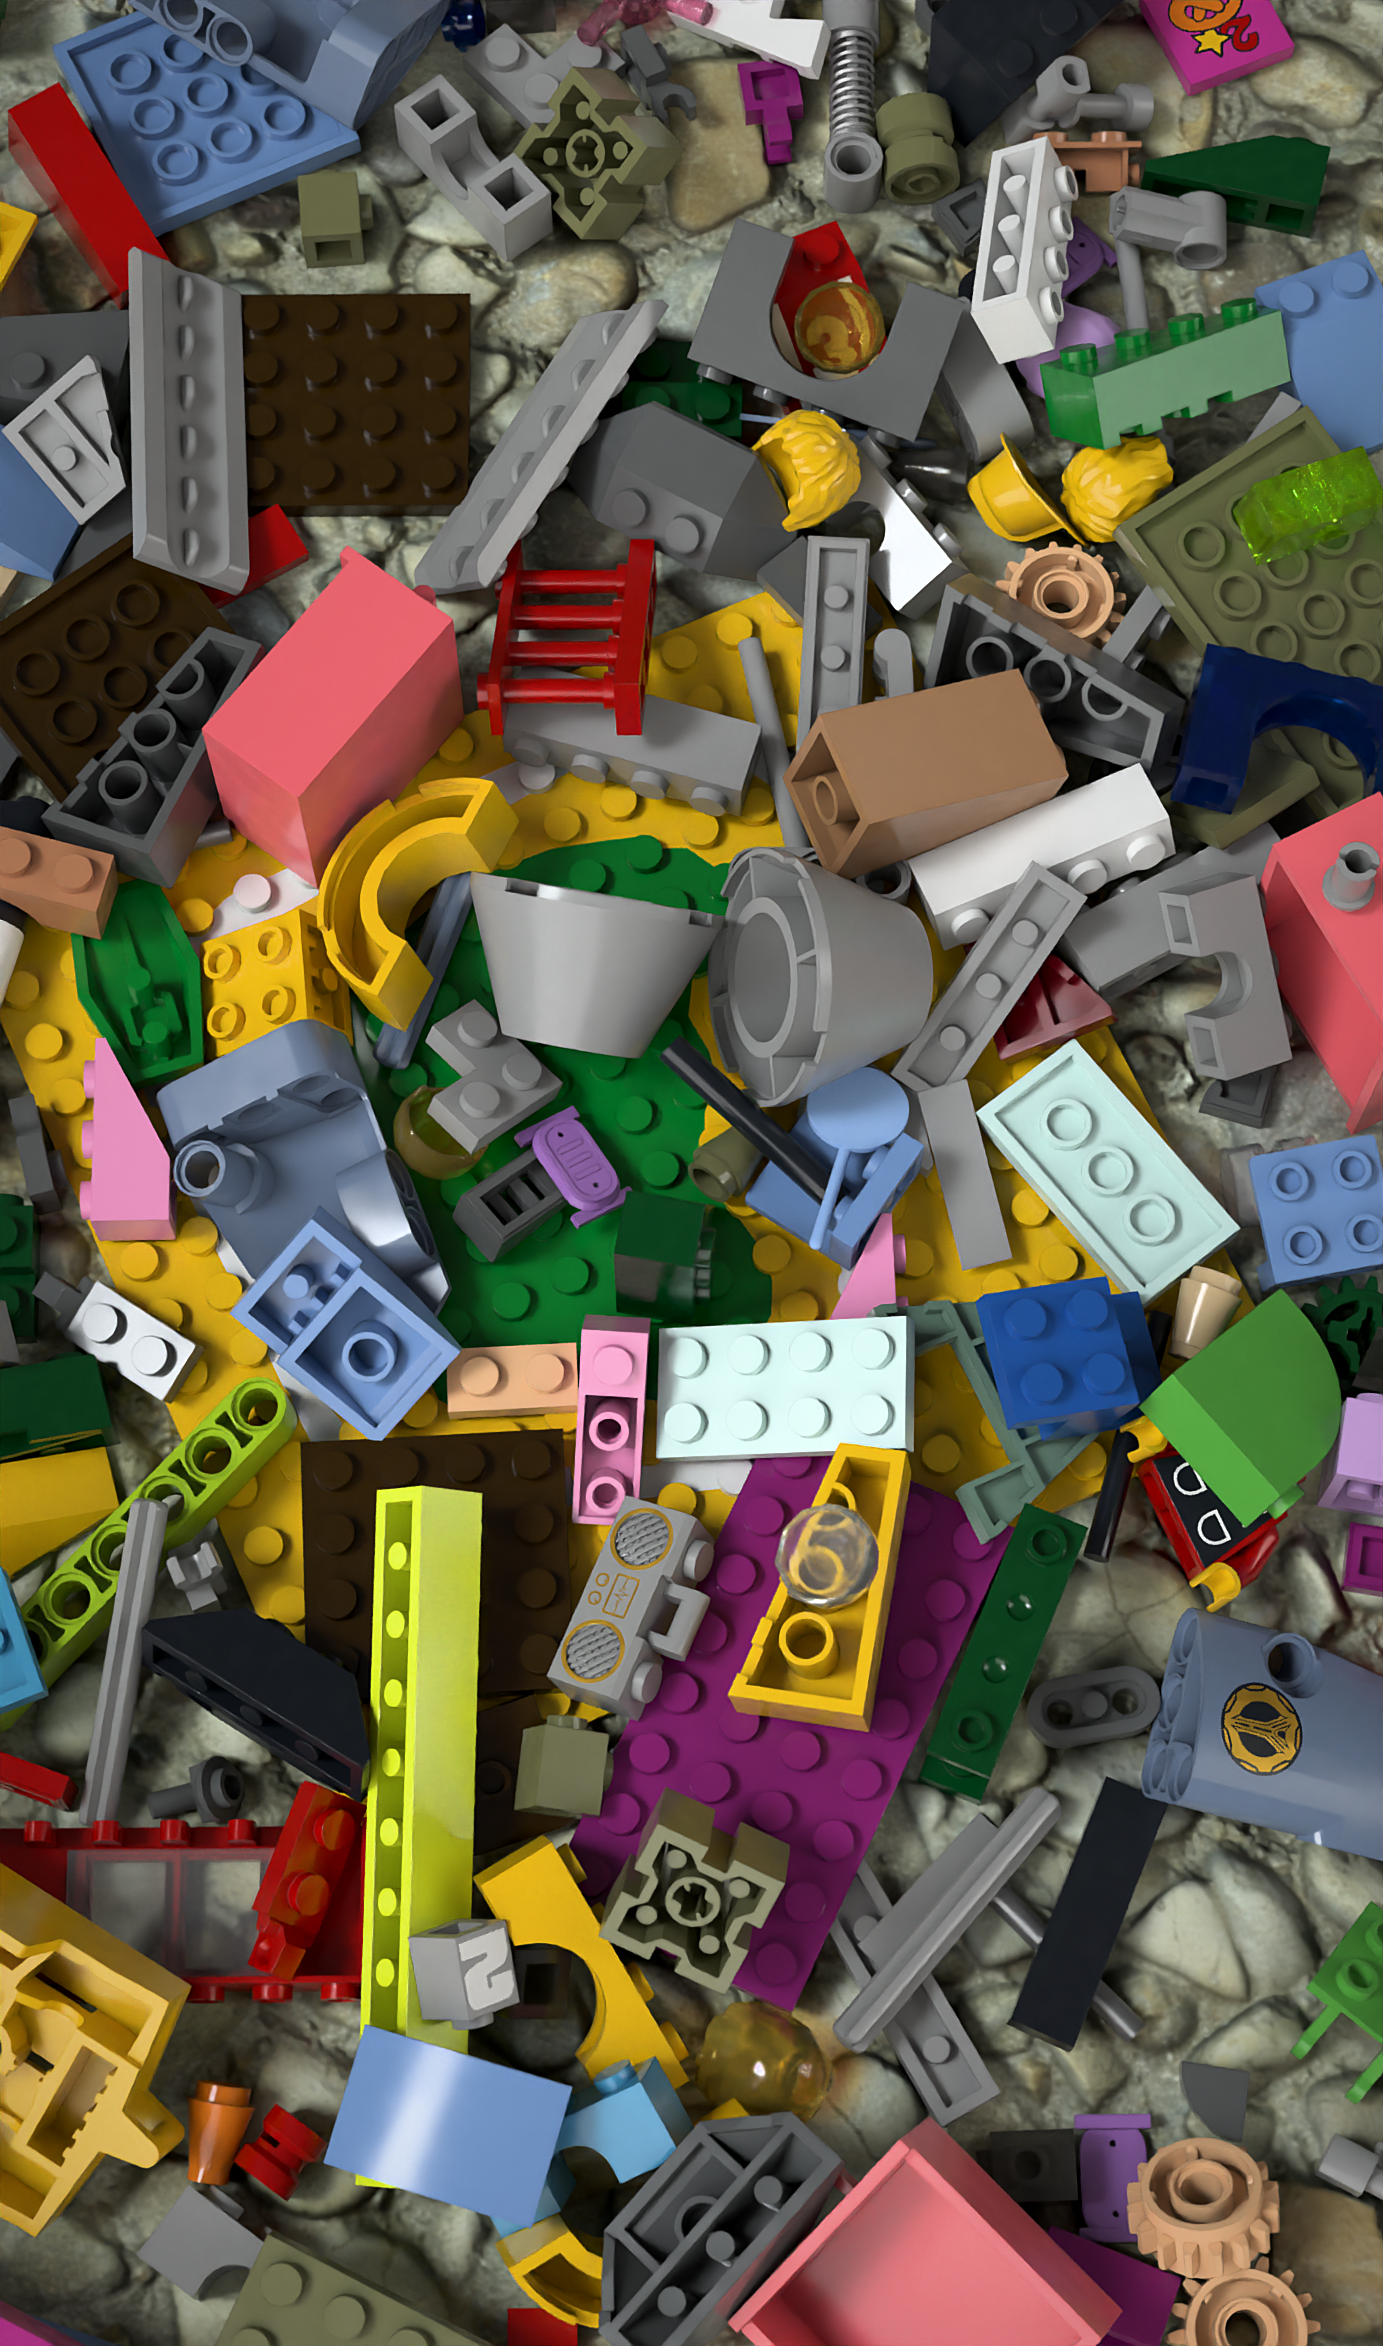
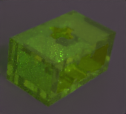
M1360 446L1254 483L1232 512L1256 566L1364 529L1383 507V489L1364 447Z

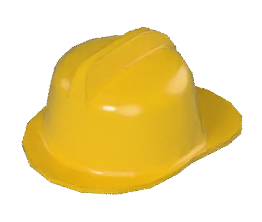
M1004 432L1000 433L1005 449L977 475L970 479L967 485L968 494L988 527L995 534L1009 541L1027 542L1065 528L1079 543L1089 550L1091 545L1088 540L1082 537L1073 526L1069 517L1040 486L1012 440Z

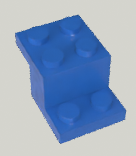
M1107 1276L984 1294L975 1302L1008 1430L1038 1425L1042 1442L1117 1430L1120 1426L1145 1415L1139 1406L1163 1383L1139 1292L1133 1291L1111 1295Z

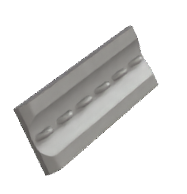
M133 247L128 251L133 558L236 596L242 592L249 575L241 293L203 275L182 270L165 259Z
M663 299L635 303L629 310H614L586 315L577 321L468 487L467 496L461 505L455 507L414 571L416 587L427 585L434 590L435 595L488 588L503 575L508 564L505 559L516 541L527 535L538 520L536 510L547 493L555 490L566 478L569 467L566 464L577 447L589 440L599 426L597 416L606 402L615 397L628 382L629 374L627 370L636 356L646 350L656 339L659 333V328L656 325L669 307Z

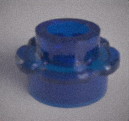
M451 0L448 11L441 22L444 40L446 42H453L454 46L462 53H466L469 46H476L485 39V14L480 0Z

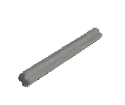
M136 1498L130 1507L78 1816L79 1822L82 1825L91 1828L93 1821H116L142 1670V1628L151 1617L169 1510L167 1503L156 1499Z
M1035 1787L1029 1791L835 2021L832 2030L837 2037L836 2039L844 2047L857 2054L864 2052L1062 1816L1063 1809L1059 1804V1799L1054 1794L1047 1792L1041 1787Z

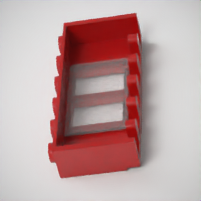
M362 1817V1826L359 1827L319 1932L315 1935V1940L310 1948L306 1950L291 1981L267 1974L247 1964L260 1932L256 1930L259 1912L251 1908L284 1826H258L254 1820L233 1819L228 1820V1827H191L184 1820L160 1821V1827H123L118 1821L97 1820L92 1822V1828H56L49 1821H26L24 1828H0V1863L190 1984L191 1989L185 2003L225 2002V1992L252 1991V2002L257 2003L293 2002V1992H321L320 2001L352 2003L361 2001L367 1817ZM41 1972L35 1975V1977L78 2005L87 2004L86 2001Z

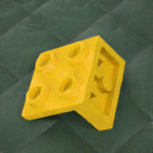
M296 909L201 943L199 946V957L202 971L205 1046L208 1059L214 1061L283 1025L304 1019L318 1020L344 1033L348 1037L351 1047L354 1046L349 985L326 954L327 949L323 934L317 927V916L301 909Z

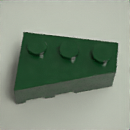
M626 1191L614 1249L617 1312L693 1326L696 1306L709 1307L715 1276L713 1266L716 1253L714 1249L716 1229H712L716 1205L645 1192Z
M66 1352L55 1355L45 1362L0 1369V1464L121 1444L104 1373L95 1354L83 1355L81 1352Z

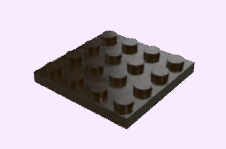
M470 293L241 295L248 517H253L277 503L286 517L450 516L455 507L461 505L467 496L469 487Z
M133 531L0 621V732L52 800H56L60 804L78 786L79 781L76 776L92 758L99 762L121 737L118 728L132 712L139 714L157 696L159 691L156 685L208 626L237 635L194 580L134 559Z
M563 1428L384 1438L382 1441L354 1439L300 1442L305 1644L318 1653L326 1652L336 1656L347 1666L350 1673L356 1677L361 1704H370L377 1490L415 1486L482 1493L477 1698L521 1696L534 1693V1695L563 1693L547 1677L572 1619Z

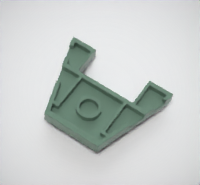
M951 1300L927 1301L924 1305L897 1307V1303L881 1304L874 1307L866 1315V1318L908 1316L915 1320V1358L947 1344L952 1346L1011 1464L962 1485L955 1491L980 1544L988 1543L998 1536L1022 1511L1025 1502L1030 1504L1101 1432L1042 1442L1038 1425L1012 1430L1007 1429L975 1302L952 1303Z

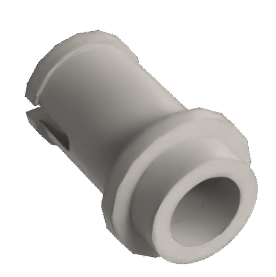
M1356 841L1348 843L1341 848L1338 853L1340 855L1339 858L1336 859V863L1328 868L1322 880L1324 898L1331 906L1341 911L1352 912L1360 910L1370 902L1374 895L1375 882L1373 878L1377 874L1376 868H1379L1380 859L1372 846Z

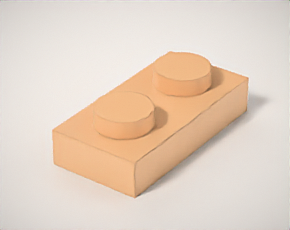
M576 1343L462 1348L461 1352L447 1367L449 1419L578 1412L579 1388Z

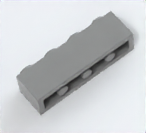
M521 667L518 678H586L549 667ZM646 694L642 735H617L615 710H604L603 704H509L504 735L502 736L504 752L510 753L516 760L526 765L543 767L547 763L569 769L576 777L588 782L603 783L609 780L630 786L635 793L649 799L658 800L667 796L689 802L694 809L707 815L721 816L729 813L741 816L761 753L762 725Z
M1267 821L1224 850L1210 846L1194 855L1190 850L1183 851L1169 859L1160 868V873L1143 882L1139 877L1125 881L1111 892L1107 901L1092 909L1087 904L1082 905L1052 951L1108 1003L1193 957L1171 953L1158 894L1159 891L1224 871L1255 875L1256 883L1259 885L1272 845L1281 839Z

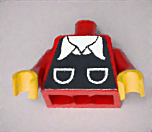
M1144 1415L1119 1428L1120 1433L1125 1431L1133 1433L1139 1442V1449L1128 1453V1459L1130 1462L1135 1463L1155 1454V1456L1147 1459L1136 1470V1473L1189 1580L1191 1588L1198 1584H1204L1211 1590L1214 1596V1603L1206 1609L1208 1612L1214 1613L1236 1598L1240 1590L1258 1578L1279 1544V1533L1276 1525L1288 1517L1287 1510L1276 1520L1266 1510L1245 1528L1148 1417ZM1306 1476L1302 1478L1297 1484L1305 1482Z

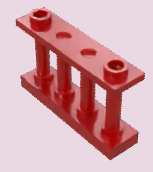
M521 539L517 540L506 557L508 564L505 572L494 583L496 601H499L489 670L488 672H479L477 677L478 709L489 710L491 735H504L508 704H603L604 710H615L617 735H642L658 592L655 539H630L628 563H618L617 570H524ZM617 594V599H613L612 605H523L525 595ZM519 630L613 631V635L608 636V641H518ZM608 666L609 671L604 672L603 678H512L514 667Z

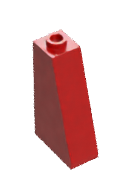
M60 82L8 110V147L11 155L119 310L128 307V251L136 247L171 263L165 251Z

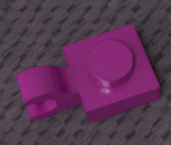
M773 60V63L756 61L737 64V81L745 125L763 124L769 165L792 162L790 150L792 132L789 120L803 119V99L797 69Z

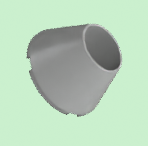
M756 848L740 858L730 871L720 893L722 897H730L723 929L708 954V994L714 1037L722 1063L727 1073H739L748 1088L742 1089V1092L760 1107L784 1106L913 1042L920 1034L926 1022L933 991L931 949L926 931L918 916L908 907L784 849Z
M471 871L469 882L502 1034L532 1042L605 1055L642 1058L722 931L725 916L474 871Z

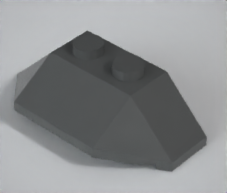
M656 401L599 420V426L591 438L581 446H578L566 478L567 482L596 520L633 539H655V550L705 574L757 582V571L795 542L800 533V530L788 532L782 526V521L789 516L790 512L782 492L761 453Z
M791 2111L772 2113V2115L700 2121L604 2230L601 2278L602 2311H599L598 2332L612 2346H705L728 2325L727 2322L765 2283L811 2230L845 2161Z

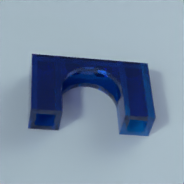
M1207 643L1194 678L1170 800L1231 815L1245 782L1252 742L1263 733L1283 726L1310 727L1323 731L1339 740L1353 754L1360 766L1364 783L1362 800L1379 791L1383 796V686L1370 683L1360 677H1344L1312 669L1299 662H1283L1251 654L1238 647H1222Z

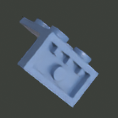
M805 1111L789 1135L832 1172L839 1149L824 1142L813 1131ZM902 1132L892 1148L882 1144L874 1152H851L842 1183L852 1192L840 1201L832 1213L822 1247L817 1251L850 1272L860 1258L881 1214L892 1212L920 1172L925 1145ZM769 1161L747 1192L745 1203L759 1214L809 1245L820 1206L775 1164Z
M1363 1135L1253 1156L1248 1160L1249 1175L1268 1258L1266 1262L1257 1267L1261 1292L1383 1269V1171L1376 1139L1373 1135Z

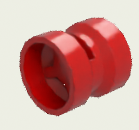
M275 2104L263 2119L264 2131L255 2142L245 2143L233 2161L280 2198L288 2202L300 2185L299 2174L306 2164L317 2162L329 2144L286 2110Z

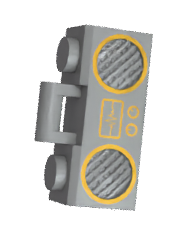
M625 1495L547 1674V1677L568 1698L639 1721L645 1704L655 1698L661 1685V1667L664 1660L660 1655L685 1661L711 1601L707 1595L694 1590L697 1582L702 1581L710 1571L714 1557L713 1545L715 1543V1539L697 1518Z

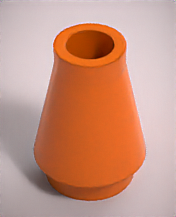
M197 2080L195 2096H187L188 2180L210 2185H228L230 2170L234 2163L233 2160L238 2153L255 2110V2106L249 2104L252 2088L222 2081Z

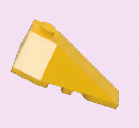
M106 1447L0 1464V1567L7 1571L10 1580L15 1578L14 1573L46 1553H55L104 1522L120 1506Z

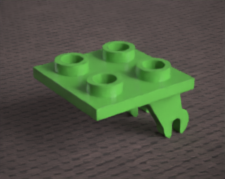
M1372 1901L1364 1908L1306 1987L1308 1991L1326 2005L1289 2051L1300 2061L1341 2012L1383 2045V1910ZM1383 2047L1344 2095L1354 2105L1363 2098L1375 2081L1382 2075Z

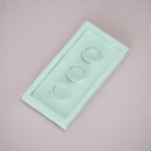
M1074 1038L976 1112V1118L981 1130L1122 1293L1139 1292L1143 1309L1187 1276L1193 1266L1201 1265L1233 1240L1240 1231L1238 1224Z
M908 1316L659 1329L656 1458L665 1462L829 1456L835 1454L839 1442L906 1451V1453L914 1452L915 1320Z

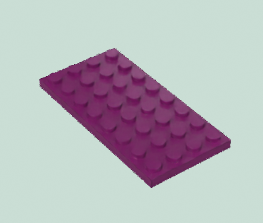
M834 1455L756 1458L713 1546L714 1557L710 1571L702 1581L697 1582L694 1589L710 1597L711 1601L685 1661H679L663 1655L660 1656L664 1660L661 1667L662 1681L655 1698L645 1704L639 1721L629 1719L612 1754L614 1763L613 1775L609 1788L606 1792H602L600 1816L582 1817L568 1845L587 1879L577 1884V1887L590 1908L599 1902L605 1908L607 1897L630 1853L637 1856L642 1830L665 1787L715 1809L713 1826L724 1832L734 1835L740 1822L791 1845L785 1885L761 1929L754 1925L752 1926L749 1951L730 1984L731 1987L792 2015L1015 1530L1014 1527L1008 1525L990 1542L981 1545L960 1502L911 1480L870 1731L865 1732L736 1712L727 1695L737 1673L740 1674L752 1647L751 1641L761 1618L766 1616L780 1584V1575L789 1555L792 1556L806 1525L805 1519ZM656 1946L655 1950L675 1960L677 1959L676 1955Z

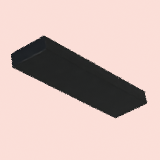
M1108 1776L1103 1780L1006 2023L1007 2025L1070 2053L1074 2048L1168 1803L1147 1798L1143 1792Z

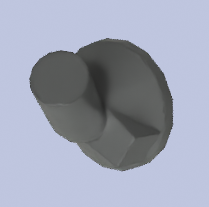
M211 1756L201 1763L189 1767L191 1782L146 1795L149 1812L153 1820L197 1808L202 1823H225L237 1816L244 1799L245 1786L241 1774L233 1767L229 1760L222 1756Z

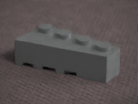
M129 310L0 317V424L6 427L87 354H93L100 363L121 445L131 405Z
M968 573L945 585L921 690L1019 668L1028 689L1036 695L1041 708V717L1053 742L1058 746L1125 767L1140 763L1144 772L1148 774L1171 760L1185 700L972 573Z
M208 626L156 685L159 691L157 696L139 714L132 712L118 728L121 737L99 762L92 758L76 776L79 781L78 786L62 804L55 800L41 816V819L57 841L112 854L115 857L117 871L171 889L220 799L202 728L267 655L263 645Z

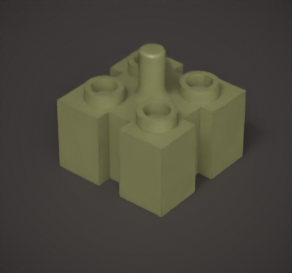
M573 66L547 102V105L556 113L550 123L533 122L513 152L549 191L557 192L560 195L552 208L581 239L620 240L646 205L639 197V190L643 185L660 186L686 148L657 117L635 115V109L641 100L612 69Z
M665 1787L642 1830L637 1856L630 1853L607 1897L599 1937L648 1960L656 1946L677 1956L675 1973L725 1995L749 1951L752 1926L754 1925L761 1929L785 1885L791 1845L740 1822L734 1835L724 1832L713 1826L715 1809Z

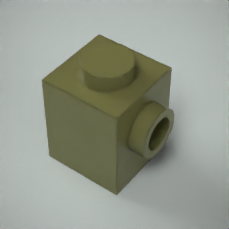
M329 169L310 175H297L301 237L306 268L365 264L363 231L374 230L371 194L360 195L357 171L340 172Z
M548 1715L547 1724L523 1729L514 1810L575 1820L582 1817L600 1816L602 1792H606L610 1786L614 1766L613 1756L610 1752H607L609 1734L586 1731L588 1720L565 1715Z

